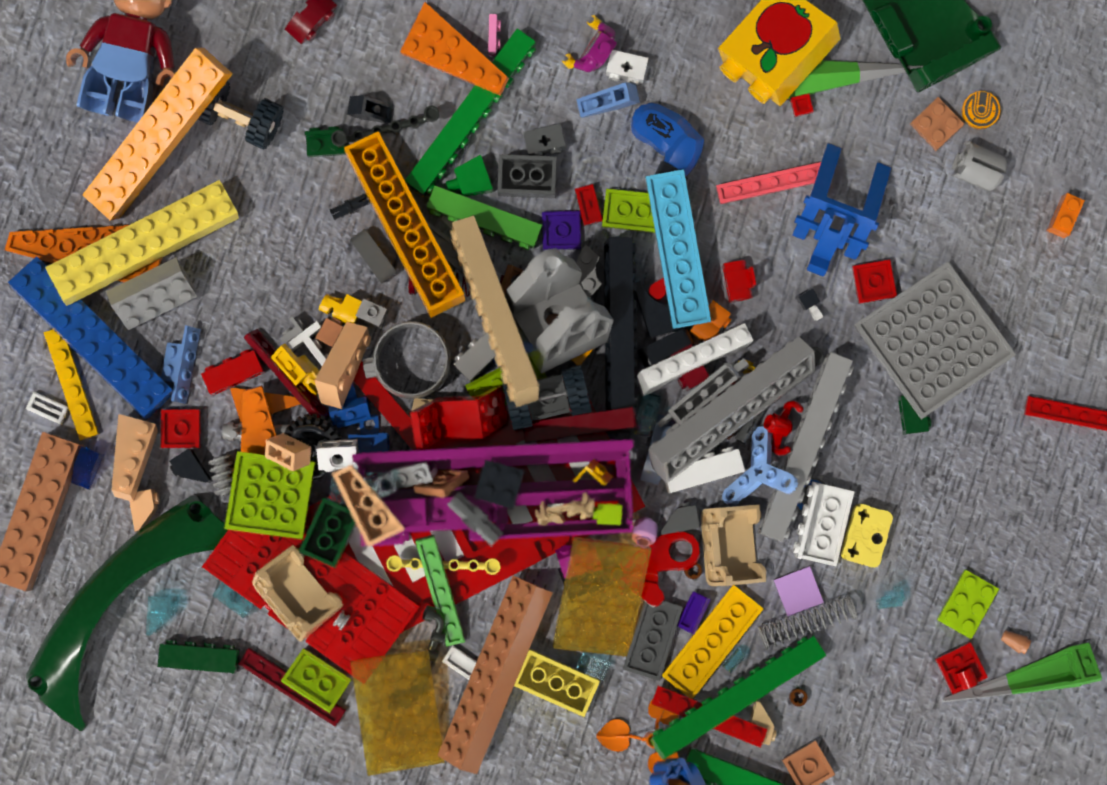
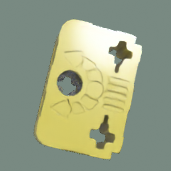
M864 504L855 505L851 512L840 551L841 557L844 560L864 566L878 567L882 560V554L892 524V514ZM864 510V513L867 515L861 519L858 512ZM877 533L880 540L874 543L872 535L874 536ZM853 548V550L856 551V554H852L850 557L848 549Z

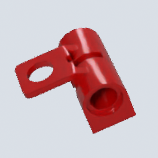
M746 260L724 263L722 268L729 303L753 298L751 288L756 286L753 266L747 269Z

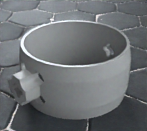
M408 321L396 324L382 334L375 346L373 357L363 359V367L366 379L377 377L379 382L390 393L400 398L414 400L416 398L428 397L442 387L449 375L452 361L449 345H447L437 330L425 323ZM408 328L424 329L434 334L442 342L446 356L445 368L440 379L431 388L415 394L401 393L390 388L384 381L379 366L380 353L386 341L395 333Z

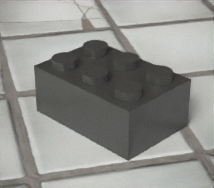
M499 154L498 196L555 198L557 157Z

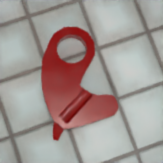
M686 532L660 535L656 538L654 544L638 549L625 564L623 570L614 574L612 579H622L646 603L652 607H658L665 599L658 585V573L671 570H689L697 564L700 558V545L693 535ZM678 541H686L693 548L691 557L683 562L675 561L670 557V549Z

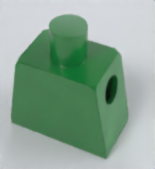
M481 155L455 168L456 178L446 181L449 191L452 192L460 189L462 196L465 197L493 192Z

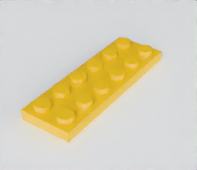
M732 585L661 676L687 697L693 699L764 608L735 585Z

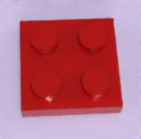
M890 260L852 266L858 304L891 299L897 296Z
M200 409L161 410V448H200Z

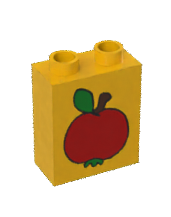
M761 0L718 47L723 61L719 68L728 79L735 83L740 78L750 84L748 91L759 102L765 104L771 99L781 106L840 41L838 24L807 0Z

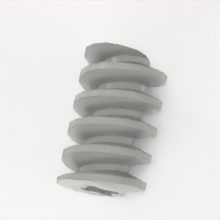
M232 455L216 457L208 462L209 465L215 466L210 469V472L216 473L211 479L218 481L213 484L214 488H219V490L214 492L215 495H230L233 476L230 474L234 472V469L229 468L233 461H228L227 458Z

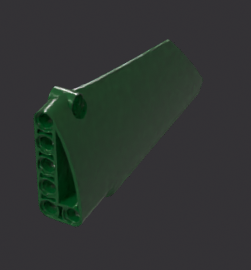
M862 0L894 58L899 59L917 93L949 78L1002 48L994 32L992 33L991 19L984 15L979 17L964 0ZM908 66H923L914 69L907 68Z

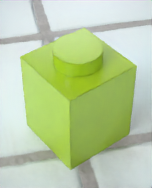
M598 503L597 508L593 509V519H597V524L621 525V504Z

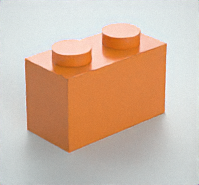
M1069 193L1061 196L1046 231L1062 238L1069 236L1085 200Z

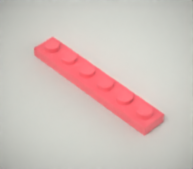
M821 162L716 185L719 203L721 205L814 184Z

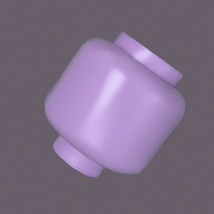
M648 517L636 520L632 532V539L641 547H648L654 544L658 533L657 523Z

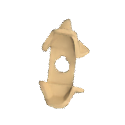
M584 493L582 501H573L571 504L556 507H546L545 502L542 501L540 511H535L538 524L546 526L549 522L564 523V516L561 512L568 511L567 515L569 517L581 513V520L592 517L594 500L591 499L589 502L587 493Z

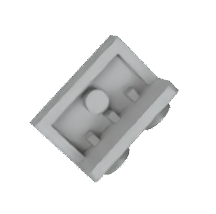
M427 462L391 469L390 474L397 489L429 483L433 481L438 469L436 464L428 466Z

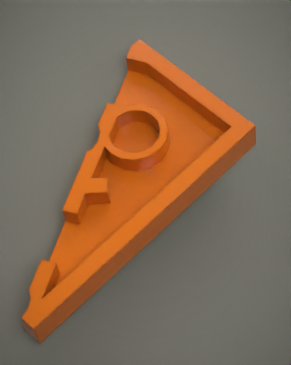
M230 388L240 422H242V400L245 389ZM264 392L271 414L301 405L293 396Z

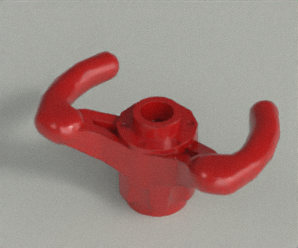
M797 401L786 402L779 415L769 414L764 420V428L772 433V452L778 456L791 452V447L786 446L780 449L782 437H786L793 429L792 422L788 419L791 409L795 408L799 413L804 410L803 406Z

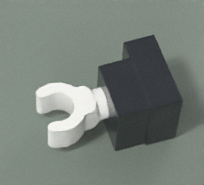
M808 288L795 296L803 310L809 309L814 321L823 317L815 305L820 300L813 288Z

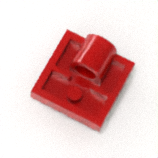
M971 642L935 658L952 694L972 688L980 681L988 678Z

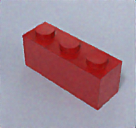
M247 349L241 352L240 356L235 359L229 357L223 360V364L217 367L215 365L206 367L204 369L205 372L201 373L209 394L214 396L266 372L258 354L254 350Z

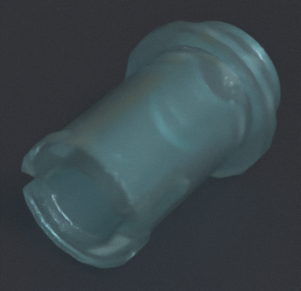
M738 648L733 650V654L722 664L730 673L741 661L745 660L746 655Z

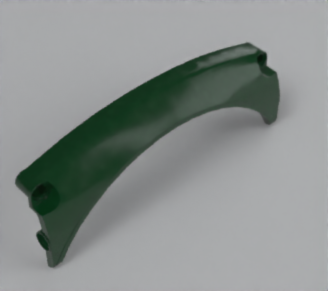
M189 496L138 531L93 573L62 611L45 637L26 673L28 687L37 693L39 699L61 719L83 732L86 725L80 712L78 697L81 661L92 631L103 613L130 584L154 568L179 557L214 550L228 531L225 529V523L198 496ZM195 503H198V504H199V506H198L197 509H195V510H191V509H190V507H191L193 504H195ZM35 676L41 677L38 681L31 680Z

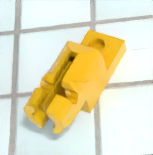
M326 294L319 306V311L329 314L333 310V318L345 324L346 322L356 324L359 319L356 317V313L362 301L348 294L344 301H342V298Z
M286 344L281 345L271 356L272 360L295 386L303 383L311 393L317 396L318 391L315 379L320 370L314 366L306 355L297 357Z

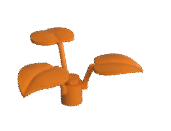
M651 700L648 706V714L652 718H656L654 731L647 732L644 737L629 734V726L626 722L620 719H613L601 728L596 734V738L605 748L615 752L624 751L629 747L628 738L645 741L650 748L655 749L650 740L654 737L652 733L659 729V721L669 725L679 715L652 705ZM657 752L652 753L648 759V768L651 773H653L655 763L662 761ZM675 752L668 758H679L678 753Z

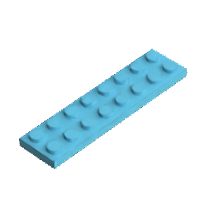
M684 169L646 176L672 328L711 322Z

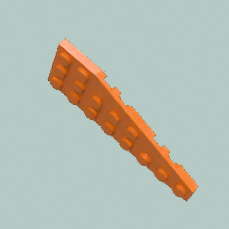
M128 225L10 232L5 251L30 258L37 256L41 261L53 264ZM162 258L117 281L124 283L159 266Z

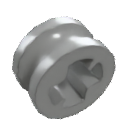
M342 610L333 626H339V630H342L351 615H345Z

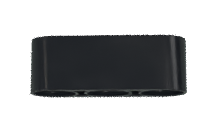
M686 327L639 349L637 353L644 367L648 368L669 358L672 354L690 344L692 346L695 344Z

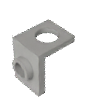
M363 299L356 317L370 322L378 328H382L389 311L384 307Z

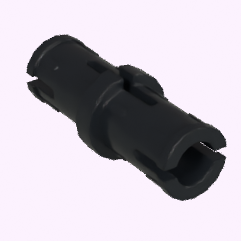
M363 193L348 201L347 199L344 201L345 203L329 210L331 214H334L332 215L333 219L336 220L348 213L353 214L355 210L369 205Z

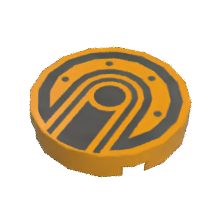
M977 91L970 94L963 102L961 108L962 117L972 128L978 130L987 129L998 120L1000 104L991 93Z

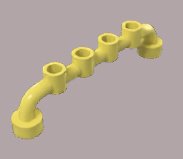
M391 556L387 560V567L391 571H398L402 567H409L413 570L423 568L419 558L402 560L399 556ZM457 559L443 561L444 568L452 571L458 569H469L473 572L486 570L489 574H496L500 570V563L496 559H489L486 562H478L477 560L469 562L458 561ZM414 560L419 562L418 567L412 566ZM456 561L458 563V567L456 569H453L451 567V562ZM471 562L477 563L476 569L470 567Z

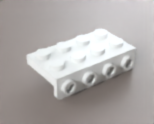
M812 481V484L807 488L806 496L808 501L802 509L804 517L802 523H799L797 534H799L798 542L794 543L793 553H795L794 556L798 559L837 566L854 491Z

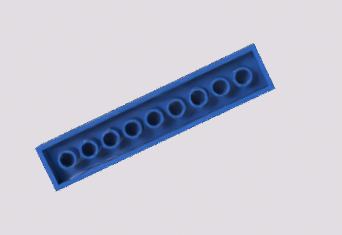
M36 256L8 281L10 287L138 414L147 420L172 397L173 390L81 299L66 306L45 269L47 266Z

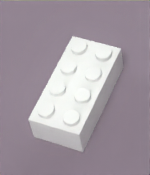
M733 447L720 450L721 454L716 456L714 452L705 454L702 460L693 463L670 482H665L667 492H676L745 472L739 449L734 450Z

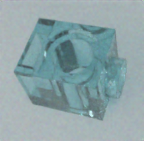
M379 472L363 479L378 498L398 491L396 479L392 472Z

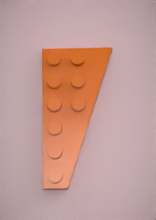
M424 2L400 53L501 96L509 78Z
M261 385L243 391L241 452L265 455L266 440L277 436L264 389Z

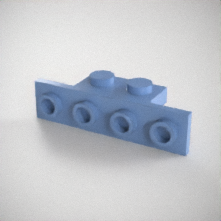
M185 325L182 344L167 342L161 379L174 382L171 401L187 404L201 329Z

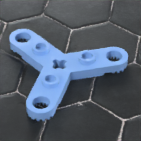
M764 426L758 427L752 434L751 467L723 492L722 499L724 503L730 506L739 504V501L746 498L761 484L786 494L793 493V490L795 491V488H797L798 479L794 475L771 466L772 434ZM765 433L762 440L758 439L761 436L760 434ZM790 479L791 482L789 486L785 488V481L787 482V480ZM735 492L733 499L730 500V493Z

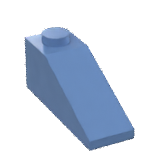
M627 82L576 99L581 118L640 103L636 84Z

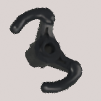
M309 424L295 427L292 430V437L310 446V461L317 458L319 440L313 437L308 438L303 432H314L323 435L325 430L316 425ZM324 470L314 472L313 480L326 476L328 472Z

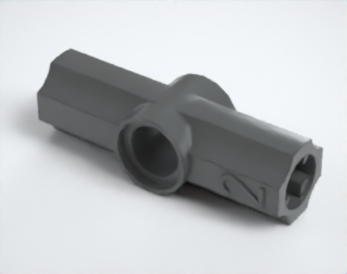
M460 492L447 504L472 531L477 532L491 546L503 534L476 505L474 506Z

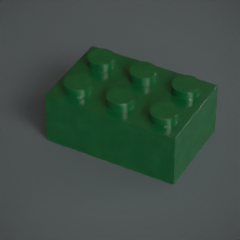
M323 497L299 552L336 568L357 525L349 507L328 497Z

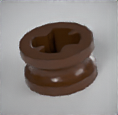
M698 563L695 565L698 568L696 569L698 571L697 575L692 574L690 576L688 574L690 571L684 570L687 578L697 579L700 577L702 569Z
M796 688L790 692L789 700L795 706H803L807 702V694L804 690ZM795 693L803 694L801 702L797 700L794 702Z

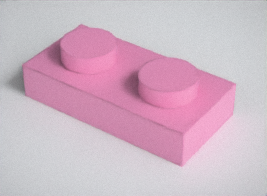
M489 14V56H497V50H500V39H497V32H501V20H497V14Z

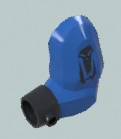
M647 103L635 110L631 119L633 135L636 139L653 147L659 154L664 156V161L660 162L655 174L684 169L685 179L687 180V176L695 168L702 154L704 146L703 137L683 116L659 104Z

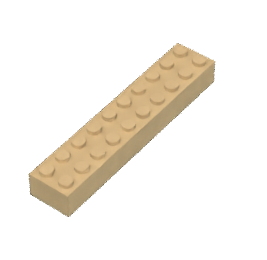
M474 216L452 222L453 230H450L451 244L453 249L457 250V260L460 267L463 266L464 279L466 283L469 282L472 300L475 299L477 314L483 320V330L485 333H488L489 346L496 355L494 356L496 365L501 367V377L503 383L507 384L508 397L511 402L514 401L516 407L539 400L538 382Z

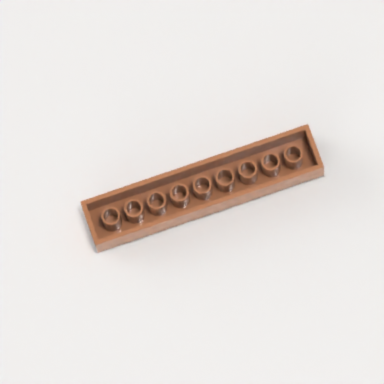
M516 576L512 577L437 755L458 769L474 774L478 773L553 594L552 592Z

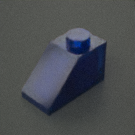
M81 446L74 463L71 483L90 490L105 454Z

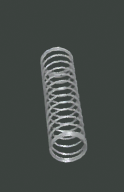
M843 597L842 605L838 600H835V608L830 602H828V611L824 605H821L820 612L816 607L813 608V615L808 609L806 610V617L802 612H799V620L793 614L792 623L788 617H785V626L780 619H778V629L773 622H771V632L766 624H764L763 627L758 626V631L765 649L767 650L770 648L766 636L765 627L767 628L774 645L777 646L773 633L772 624L775 627L782 644H784L779 621L782 624L790 642L791 638L789 635L786 619L790 623L793 632L796 636V639H798L793 617H795L796 621L798 622L804 637L805 633L802 626L801 615L803 616L809 628V631L812 634L808 618V612L810 613L819 632L820 630L816 620L815 609L818 612L825 629H827L824 621L822 607L825 609L832 624V627H834L830 614L829 604L833 608L839 624H841V621L838 615L836 602L841 607L845 619L848 622L843 599L847 603V607L852 618L854 620L857 619V612L851 597Z

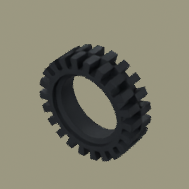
M305 414L303 418L301 416L297 417L296 421L290 422V425L287 426L284 434L292 437V430L295 427L309 424L323 428L325 430L324 435L328 441L343 440L341 439V432L337 431V425L333 426L330 419L325 421V416L321 415V418H317V414H313L312 417H309V414ZM335 454L334 457L339 459L340 454ZM318 459L313 460L312 462H315L314 472L320 471Z

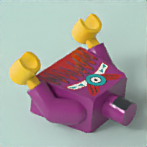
M592 15L594 21L592 23L587 22V24L598 31L579 60H575L571 54H566L565 56L568 60H562L563 64L568 69L574 67L585 72H594L605 63L617 44L614 41L616 36L615 30L603 23L595 15Z

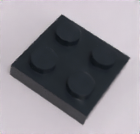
M485 460L475 499L513 509L524 470Z

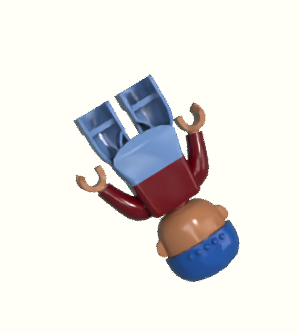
M114 0L116 7L124 15L112 13L111 15L100 17L92 24L79 45L81 48L71 49L66 56L68 67L75 66L77 58L83 56L82 67L87 68L83 76L77 107L98 114L113 116L115 107L113 98L117 81H124V87L120 92L115 115L125 120L139 122L152 103L153 84L151 79L154 73L153 60L155 51L159 58L160 67L163 70L158 74L156 84L163 86L165 78H173L176 74L173 72L175 69L173 52L167 32L152 22L147 21V19L159 17L165 8L170 7L173 0ZM102 40L101 46L92 62L93 66H91V57L89 55V52L92 53L96 46L99 44V42Z

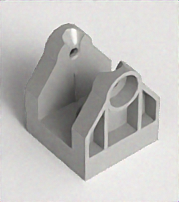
M550 249L536 256L529 263L527 269L506 290L505 295L524 348L540 373L546 372L606 343L613 324V319L607 309L602 305L592 302L580 286L582 272L574 259L562 255L557 249ZM550 314H559L550 326L546 323V318Z

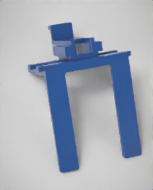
M829 143L826 146L811 195H806L803 202L806 204L801 216H796L794 223H797L792 234L794 237L805 240L809 229L816 231L813 238L818 240L812 253L807 271L822 277L825 276L836 249H842L845 242L848 243L844 256L854 260L857 259L861 249H867L869 242H866V239L871 229L876 231L879 225L876 220L891 171L889 166L881 163L876 164L863 210L828 198L827 194L841 153V148ZM821 209L825 213L820 223H817L814 219L818 210ZM834 215L845 219L839 231L830 228ZM857 223L858 226L853 236L849 235L854 224Z

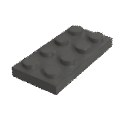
M643 601L623 670L660 681L683 608L682 606L663 601L660 606L652 607Z

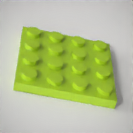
M237 451L225 529L303 540L315 462L310 461V465L291 471L266 458L265 455Z

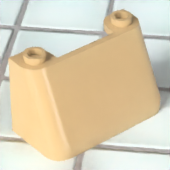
M759 505L702 510L701 530L705 576L709 586H731L766 582V568L761 563H756L753 524H757L761 519Z
M292 545L257 571L252 583L257 592L295 638L303 641L335 614L343 604L338 594L326 593L303 565L304 554L299 552V548L296 549Z

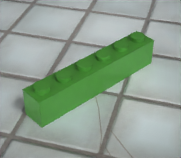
M435 185L427 204V210L430 211L431 215L436 217L446 216L450 222L474 216L479 229L484 230V234L494 237V234L498 235L502 241L507 243L517 242L519 247L526 250L530 248L535 249L542 230L541 224Z

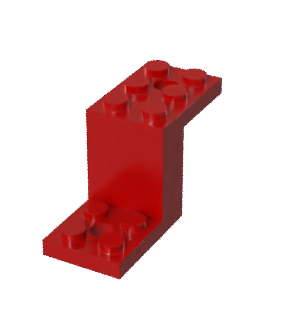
M495 386L479 396L435 398L411 411L416 451L425 450L440 440L484 438L506 425L508 413L505 409V393L502 386Z

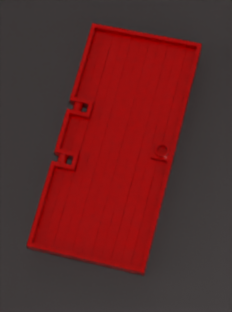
M308 524L305 525L303 540L228 530L202 568L259 609L263 607L268 609L269 612L267 614L286 627L254 588L252 581L257 571L289 547L294 545L296 549H300L310 526ZM345 551L336 568L304 554L303 565L327 594L329 592L338 594L343 604L335 614L311 633L305 642L365 684L420 605ZM343 610L345 615L351 616L343 629L339 630V626H333Z

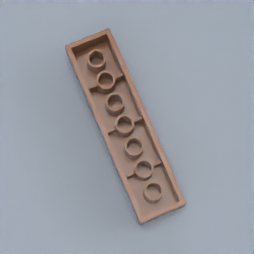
M42 432L0 547V583L23 591H32L84 445Z

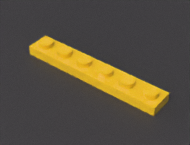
M53 329L43 332L79 440L82 441L99 435L70 346Z

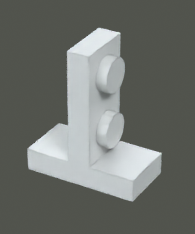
M317 321L286 344L294 352L305 343L321 366H323L328 357L327 353L324 355L321 352L322 346L316 338L312 340V337L318 334L322 327Z

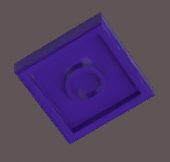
M580 211L542 212L543 250H581Z

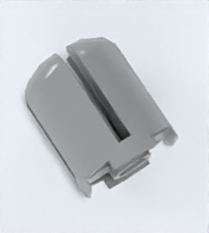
M966 141L964 143L966 145L965 149L961 154L957 153L954 159L952 169L955 170V173L951 176L986 191L994 190L1001 184L1004 178L1001 173H1006L1007 160L1002 155Z

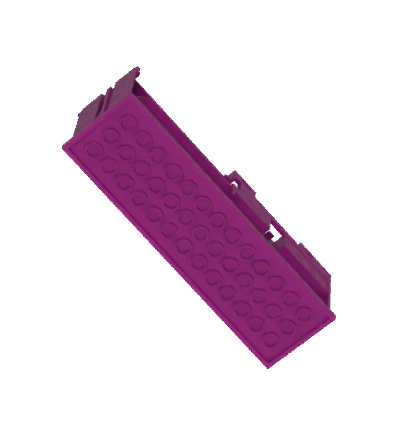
M633 440L352 454V462L357 464V473L366 483L367 473L390 472L391 469L427 462L428 466L436 464L437 469L483 467L485 460L507 466L591 462L593 459L596 461L616 460L617 478H612L605 486L596 479L578 480L577 482L569 480L521 483L514 506L540 505L542 501L545 504L572 503L573 501H582L583 494L587 493L589 502L591 499L594 502L618 501V504L622 505L621 525L597 524V520L565 521L564 523L549 522L546 526L539 525L538 522L508 524L507 507L475 499L478 485L460 486L450 492L449 496L443 498L434 495L415 494L414 488L373 490L404 527V530L394 534L396 537L392 535L371 546L404 544V541H409V532L469 529L470 541L485 540L477 532L472 531L462 521V518L447 505L459 492L474 506L476 505L489 517L488 519L491 522L495 521V525L503 532L498 540L633 532L629 450L633 448ZM360 532L361 546H367Z

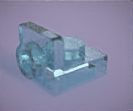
M900 586L893 587L894 599H892V595L881 596V600L876 601L877 609L903 606L902 602L905 601L904 591L900 590Z
M583 652V655L578 660L577 670L604 681L611 663Z

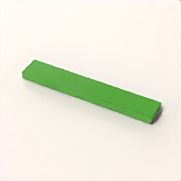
M435 534L418 538L415 542L436 612L444 620L442 632L446 633V646L464 643L466 639Z

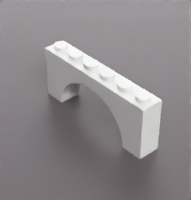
M744 323L646 368L637 375V386L642 397L702 365L725 356L728 358L741 352L753 342V339Z

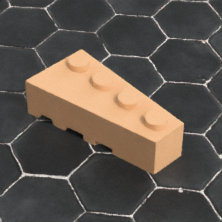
M346 322L315 379L319 399L322 404L342 409L365 350L371 341L368 327Z
M118 414L112 492L115 497L134 501L158 434L156 424Z

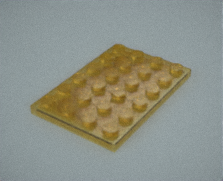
M573 538L553 640L554 649L627 657L636 625L651 552L650 546Z
M428 648L350 661L368 776L445 763L444 759L437 756L442 746Z

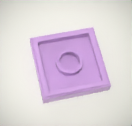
M810 566L773 580L787 616L824 603Z

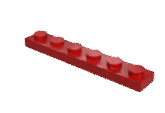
M661 686L657 687L651 703L681 717H686L685 712L691 708L699 709L703 706L701 702ZM735 716L730 717L713 728L716 731L761 748L768 730Z

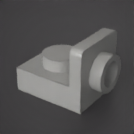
M289 317L295 327L293 329L290 327L282 333L283 336L280 339L284 344H287L304 331L302 328L305 325L299 318Z

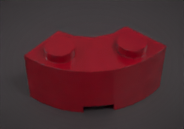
M307 0L305 3L308 6L301 13L296 12L285 30L300 44L312 41L317 35L316 31L326 21L329 22L334 17V10L337 7L336 3L332 0Z

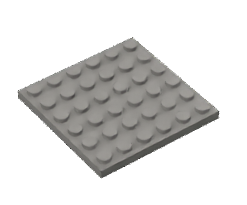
M949 262L854 325L920 419H923L1016 356L1015 352Z

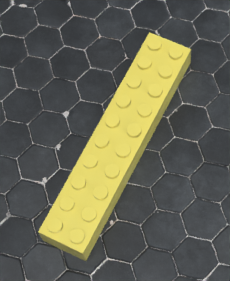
M218 180L45 267L63 302L68 306L239 219L238 212L221 181Z

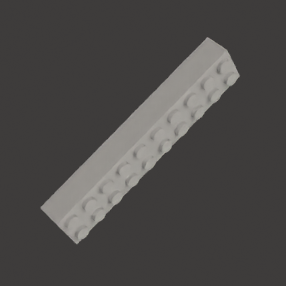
M797 337L795 340L789 341L780 351L774 352L767 361L761 362L755 370L745 374L735 385H730L723 394L714 397L711 403L698 409L695 415L685 419L675 430H670L663 439L654 442L649 448L652 469L666 483L670 482L814 373V350L800 337Z
M832 352L825 356L791 443V452L787 454L781 469L798 479L797 488L790 494L776 489L773 490L758 528V534L778 542H783L784 539L787 540L791 531L788 528L790 521H794L798 513L795 510L797 503H801L805 492H802L804 485L809 484L812 476L809 472L817 464L819 456L816 454L824 446L826 438L823 436L831 428L833 420L830 418L838 410L840 404L837 401L838 397L843 395L846 389L845 379L850 377L854 366H851L853 360ZM790 479L787 480V482L785 481V488L789 486L791 482Z

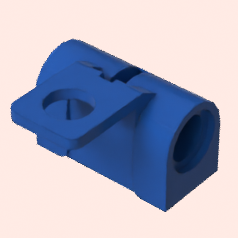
M353 383L342 409L329 406L333 426L336 424L338 428L371 420V410L367 396L357 398Z
M377 414L371 415V419L375 422L373 429L367 430L364 427V422H360V435H348V440H358L359 454L389 452V434L379 433V416Z

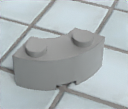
M585 245L577 260V265L582 272L579 284L587 297L591 299L602 285L597 279L595 272L600 257Z

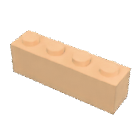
M354 465L333 473L368 547L404 530V527L357 473Z

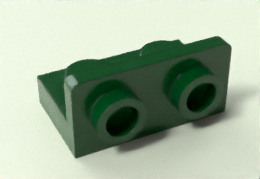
M332 126L328 127V130L309 128V131H304L307 157L346 155L345 145L337 147L331 140L333 132L337 130L343 131V129Z

